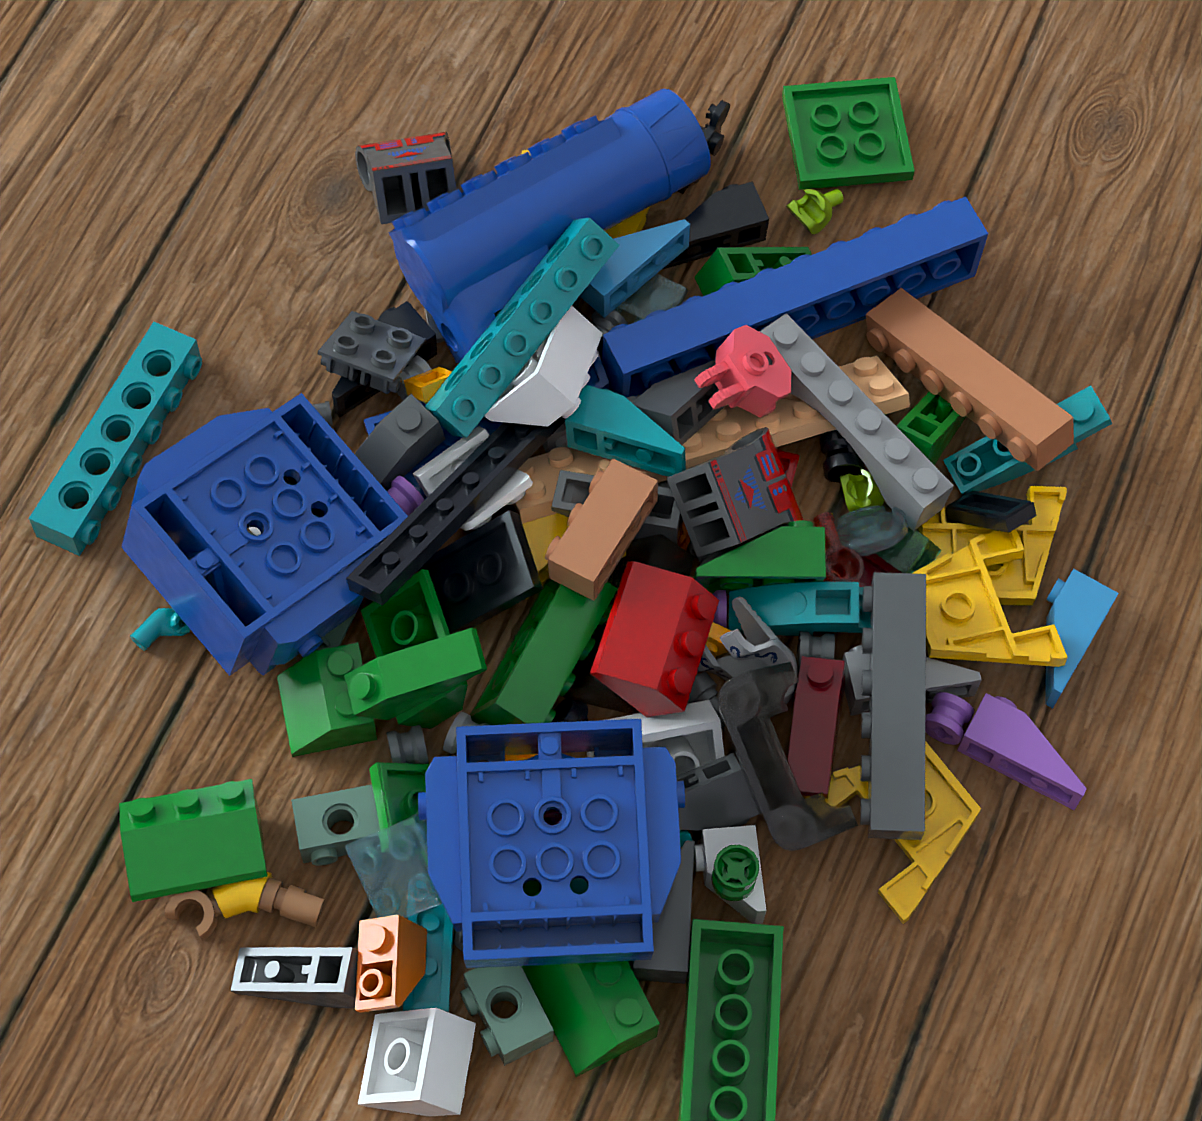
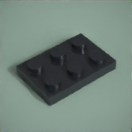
M510 510L437 551L417 571L419 572L422 569L429 571L450 634L474 628L543 590L519 513Z

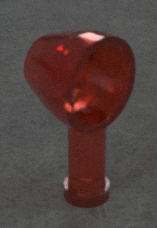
M825 512L817 515L813 519L815 527H825L826 577L823 582H858L864 571L862 558L852 548L842 546L834 525L835 518L833 513ZM832 572L838 574L840 578L836 577Z

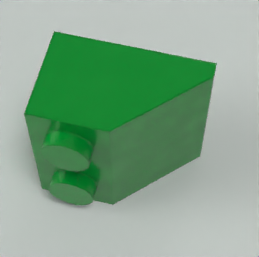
M358 642L316 650L277 675L292 757L377 740L374 718L354 716L344 677L345 674L363 665Z

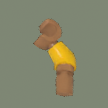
M267 872V877L215 886L211 888L213 894L208 897L199 890L175 894L165 906V917L168 920H178L183 910L193 905L202 907L204 918L196 929L204 941L214 932L217 927L218 916L221 914L226 919L247 911L259 913L260 910L273 913L274 909L280 910V916L316 928L325 899L307 894L306 889L290 885L288 889L283 888V882L273 879L272 873Z

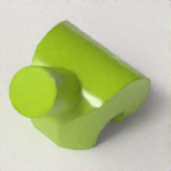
M813 189L804 190L805 195L800 200H793L786 207L811 234H816L831 220L832 207L843 202L844 198L840 190L834 189L826 194H822Z
M860 469L862 475L846 474L840 476L846 506L853 515L872 513L881 508L884 503V498L870 472L864 469Z

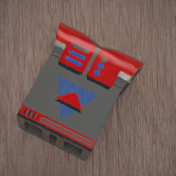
M447 132L371 143L356 147L355 157L358 173L367 191H372L381 224L392 223L395 219L411 211L415 212L422 208L428 211L427 202L448 192L449 194L457 190L450 139Z
M767 427L742 437L725 451V454L667 477L697 557L740 544L763 532H771L782 526H788L789 522L804 520Z

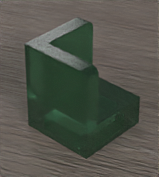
M899 525L897 529L900 530L899 534L901 536L903 533V527ZM907 527V533L900 541L874 554L901 573L912 574L933 562L942 550L918 531L914 532ZM898 534L891 536L887 541V545L895 542L899 538Z

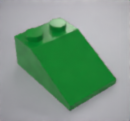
M804 520L789 522L788 526L775 529L697 567L694 579L711 594L716 590H726V596H729V591L751 587L823 582L826 577L825 527H814L813 522Z

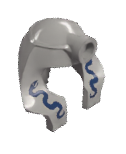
M739 596L733 599L732 608L736 612L735 616L741 624V629L744 631L746 639L738 629L723 634L720 640L731 655L717 660L705 645L698 672L707 671L713 673L734 686L738 693V703L746 708L742 712L744 724L751 730L760 731L767 725L768 716L773 711L784 707L793 698L798 681V667L792 651L779 640L770 627L756 614V611L752 610L747 600Z

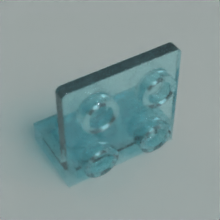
M419 811L401 822L346 845V851L377 918L392 915H401L407 918L442 904L428 874L427 820H419Z

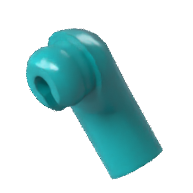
M159 608L130 635V638L139 648L145 651L159 636L186 635L190 632V628L173 608Z

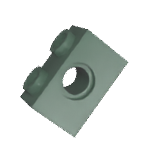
M372 784L291 800L303 863L312 862L313 865L317 866L328 865L336 862L340 856L356 854L358 857H370L382 851L383 843ZM339 821H349L353 824L352 829L345 834H335L331 831L332 826Z
M521 966L474 968L463 974L466 989L460 991V995L471 1016L479 1014L486 1028L480 1031V1035L491 1057L499 1054L505 1066L553 1042L554 1030ZM509 1001L516 1006L517 1011L512 1017L502 1019L493 1014L492 1008L498 1002Z

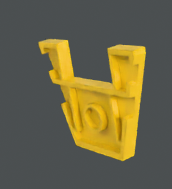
M1029 486L1026 493L1027 500L1034 502L1037 516L1028 521L1029 525H1021L1016 528L1025 549L1022 559L986 566L1001 605H1033L1043 576L1052 539L1057 528L1061 508L1066 497V487ZM945 506L918 527L932 562L947 553L952 555L968 546L969 541L980 534L985 536L994 531L963 523H946Z
M1017 529L1009 533L994 530L985 536L980 534L970 540L968 546L952 555L947 553L912 573L926 574V650L929 658L1053 667L1065 666L1068 657L1055 624L1017 633L1011 632L986 566L1022 559L1025 549Z
M926 741L925 832L921 840L894 839L911 860L912 864L878 889L879 895L902 924L909 920L981 812L980 806ZM860 765L850 769L847 767L834 771L831 775L828 799L803 797L817 814L824 819L855 795L868 799V782H861Z

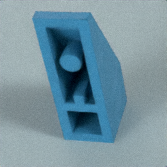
M683 219L614 238L619 247L581 293L580 297L605 318L689 247L690 223Z
M1075 569L1072 570L1066 582L1058 578L1046 599L1053 604L1046 617V626L1055 624L1068 657L1065 666H1046L1045 705L1052 709L1119 594Z

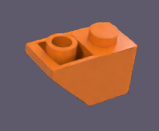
M401 915L359 921L355 1011L362 1013L398 1008L403 1004L425 975L426 928Z

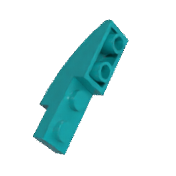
M1091 385L1057 404L1073 416L1074 443L1049 463L1078 449L1076 443L1112 424L1108 413ZM987 436L943 460L962 496L972 490L979 492L1000 485L1035 470L1025 461L1020 462L1016 460L1008 448L998 440L990 439Z
M859 582L788 583L729 591L728 629L731 631L738 629L741 634H744V631L741 629V624L735 616L736 612L732 608L733 599L739 596L747 600L752 610L756 611V614L761 617V620L770 627L775 635L799 636L800 631L809 632L812 636L814 632L862 633L863 628H870V612H863V587H859Z

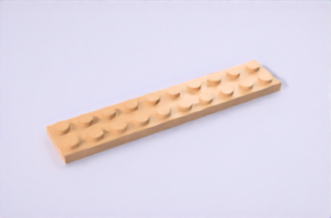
M877 355L862 357L853 363L839 366L885 415L910 407L909 393ZM791 393L787 397L776 401V409L761 418L738 406L731 409L729 405H726L682 445L685 448L686 469L725 454V451L736 441L764 427L769 428L776 447L836 430V428L818 411ZM567 447L554 448L549 453L528 458L518 470L528 474L533 484L525 491L522 499L512 504L516 513H519L522 524L556 514V512L552 511L551 506L560 470L595 476L599 470L605 471L611 460ZM630 466L658 480V483L667 480V476Z

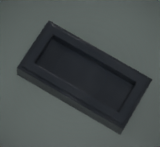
M973 490L945 507L947 521L1006 533L1011 532L1037 516L1034 502Z

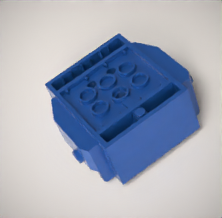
M300 393L273 412L269 408L217 416L147 462L137 481L121 548L229 676L249 662L264 676L274 669L276 665L286 664L299 654L303 658L312 654L323 643L321 639L323 636L357 612L364 597L349 590L346 578L408 515L306 397ZM284 477H287L293 485L287 484L284 481ZM314 509L320 517L313 515L311 510ZM256 527L261 531V535H251L247 528Z
M641 719L456 727L457 756L433 758L425 773L426 792H418L419 820H427L428 874L455 931H463V960L466 968L651 960L654 952L652 923H656L660 919L681 864L678 808H685L684 781H677L676 762L667 748H643ZM594 751V757L574 758L563 754ZM538 754L526 760L505 761V755ZM550 810L558 811L562 816L561 821L556 825L547 824L544 820L546 812ZM576 878H582L587 882L588 889L583 894H576L570 888L571 882ZM530 880L537 881L541 885L540 893L536 896L525 894L523 887L526 882Z

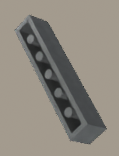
M874 572L871 586L863 587L862 603L863 612H870V628H863L862 654H870V670H862L861 682L862 696H869V712H862L861 738L869 739V755H861L860 780L861 782H868V799L861 798L860 825H868V838L921 840L925 832L926 574Z

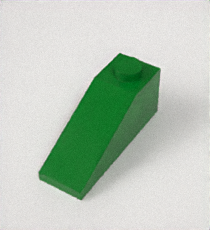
M809 247L717 248L694 278L703 296L718 291L727 283H740L755 277L764 269H776L790 264L801 255L809 254L811 256L812 253Z
M928 392L897 424V428L935 465L966 416L962 417L957 414L951 404L940 395Z
M469 628L377 657L345 674L344 677L354 716L390 720L486 671L487 666L477 629Z

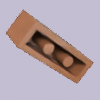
M615 459L611 460L605 471L599 470L595 474L589 486V496L584 504L577 503L567 521V526L569 527L562 538L556 536L552 540L545 559L548 560L550 579L593 601L597 598L658 501V480Z

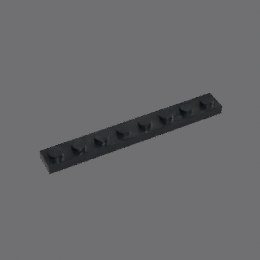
M561 416L548 427L503 422L346 578L349 590L383 606L565 422V419Z

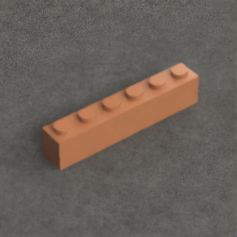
M900 288L866 313L867 340L876 351H883L895 360L897 366L903 372H910L922 381L930 393L938 394L949 402L957 414L962 417L967 416L980 427L981 431L988 438L996 439L1007 447L1016 460L1020 462L1025 461L1036 471H1039L1074 443L1073 416L904 289Z

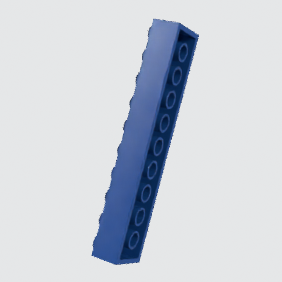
M966 197L953 202L950 200L943 201L929 211L918 215H906L897 223L882 229L880 227L872 228L861 237L847 242H835L826 250L811 256L809 254L801 255L790 264L776 269H764L748 280L740 283H727L718 291L703 297L693 296L677 307L666 311L656 310L646 316L645 319L635 323L617 325L609 330L608 333L603 334L602 365L609 380L608 390L623 395L626 398L631 396L637 397L638 394L642 395L654 383L715 360L716 350L734 329L744 325H748L760 332L787 313L811 339H815L866 319L867 312L900 288L918 299L975 277L988 232Z

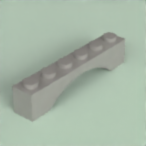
M787 313L760 331L770 337L791 369V394L818 411L839 431L867 467L885 502L913 531L944 508L954 485ZM766 355L769 365H772L771 358Z

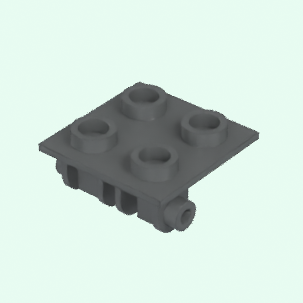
M351 311L318 350L317 354L322 356L321 365L326 366L327 372L346 378L349 376L351 381H355L361 372V385L366 386L370 381V387L380 390L385 394H389L390 391L397 393L402 384V378L398 376L425 343L426 338L412 334L404 328H397L375 320L367 314Z

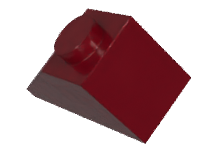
M806 656L801 658L795 693L784 794L828 799L845 693V661Z

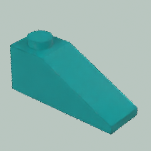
M589 385L584 386L578 397L581 399L579 407L571 416L565 419L567 447L606 459H615L624 464L667 477L686 470L685 448L625 396L608 389H599Z

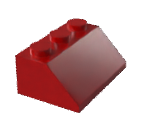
M636 561L627 562L590 674L645 717L685 712L719 599L692 577Z

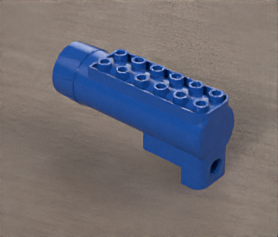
M663 88L629 107H621L604 120L598 121L596 115L584 121L580 120L561 130V134L551 139H544L529 147L528 150L531 155L526 152L494 166L497 174L492 170L484 175L475 176L461 184L463 192L457 189L427 202L428 211L425 208L415 212L411 211L392 221L395 229L390 231L389 235L394 243L395 254L402 273L417 299L433 317L456 363H460L496 318L494 313L504 308L573 220L591 218L606 231L642 210L669 199L673 193L708 174L711 159L706 138L696 117L677 94Z

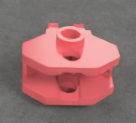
M748 325L734 329L716 350L715 365L706 369L694 379L699 388L715 383L719 389L709 400L713 410L729 405L731 409L738 406L760 418L772 413L776 409V401L787 397L791 393L790 367L770 337ZM766 355L771 358L772 365H769Z

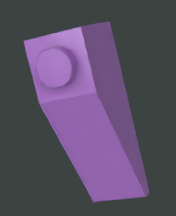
M987 693L985 694L957 751L1075 810L1087 788L1025 712L1017 709V706L1012 701L1004 697H993Z

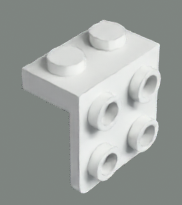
M478 426L467 438H461L412 473L427 497L489 437L486 429ZM517 470L460 528L465 531L475 530L488 523L492 518V514L505 505L514 504L522 499L525 491L533 484L529 475Z

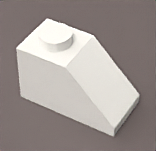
M756 826L702 829L700 844L694 845L695 871H703L705 886L717 896L719 895L715 892L711 881L717 854L729 845L740 844L748 847L757 856L760 870L753 892L747 898L740 901L721 899L751 923L763 924L766 914V903Z

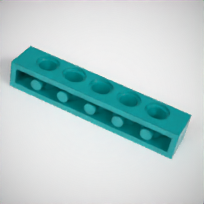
M591 218L576 219L571 222L424 406L451 435L465 438L469 436L619 247V244Z
M153 321L28 518L36 537L78 556L82 554L87 544L91 545L95 542L101 529V521L108 510L112 511L118 505L122 494V487L129 477H134L139 471L142 455L149 444L153 445L158 440L163 427L162 423L168 413L174 412L178 408L183 395L182 391L189 379L194 380L200 372L202 358L196 339ZM162 371L168 372V373H167L166 375H164V376H159V377L154 376V375H156L157 373L162 372ZM139 404H148L146 407L142 409H134V407ZM119 436H129L121 442H114V439ZM98 469H108L101 475H92ZM78 502H87V504L82 508H71L74 504Z

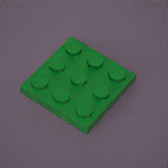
M895 77L783 86L782 99L799 190L913 180L915 170Z

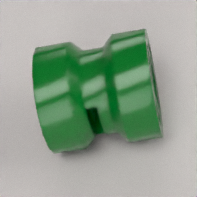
M739 844L729 845L717 854L711 881L715 892L721 898L728 901H740L747 898L753 892L760 870L759 860L755 853L748 847Z

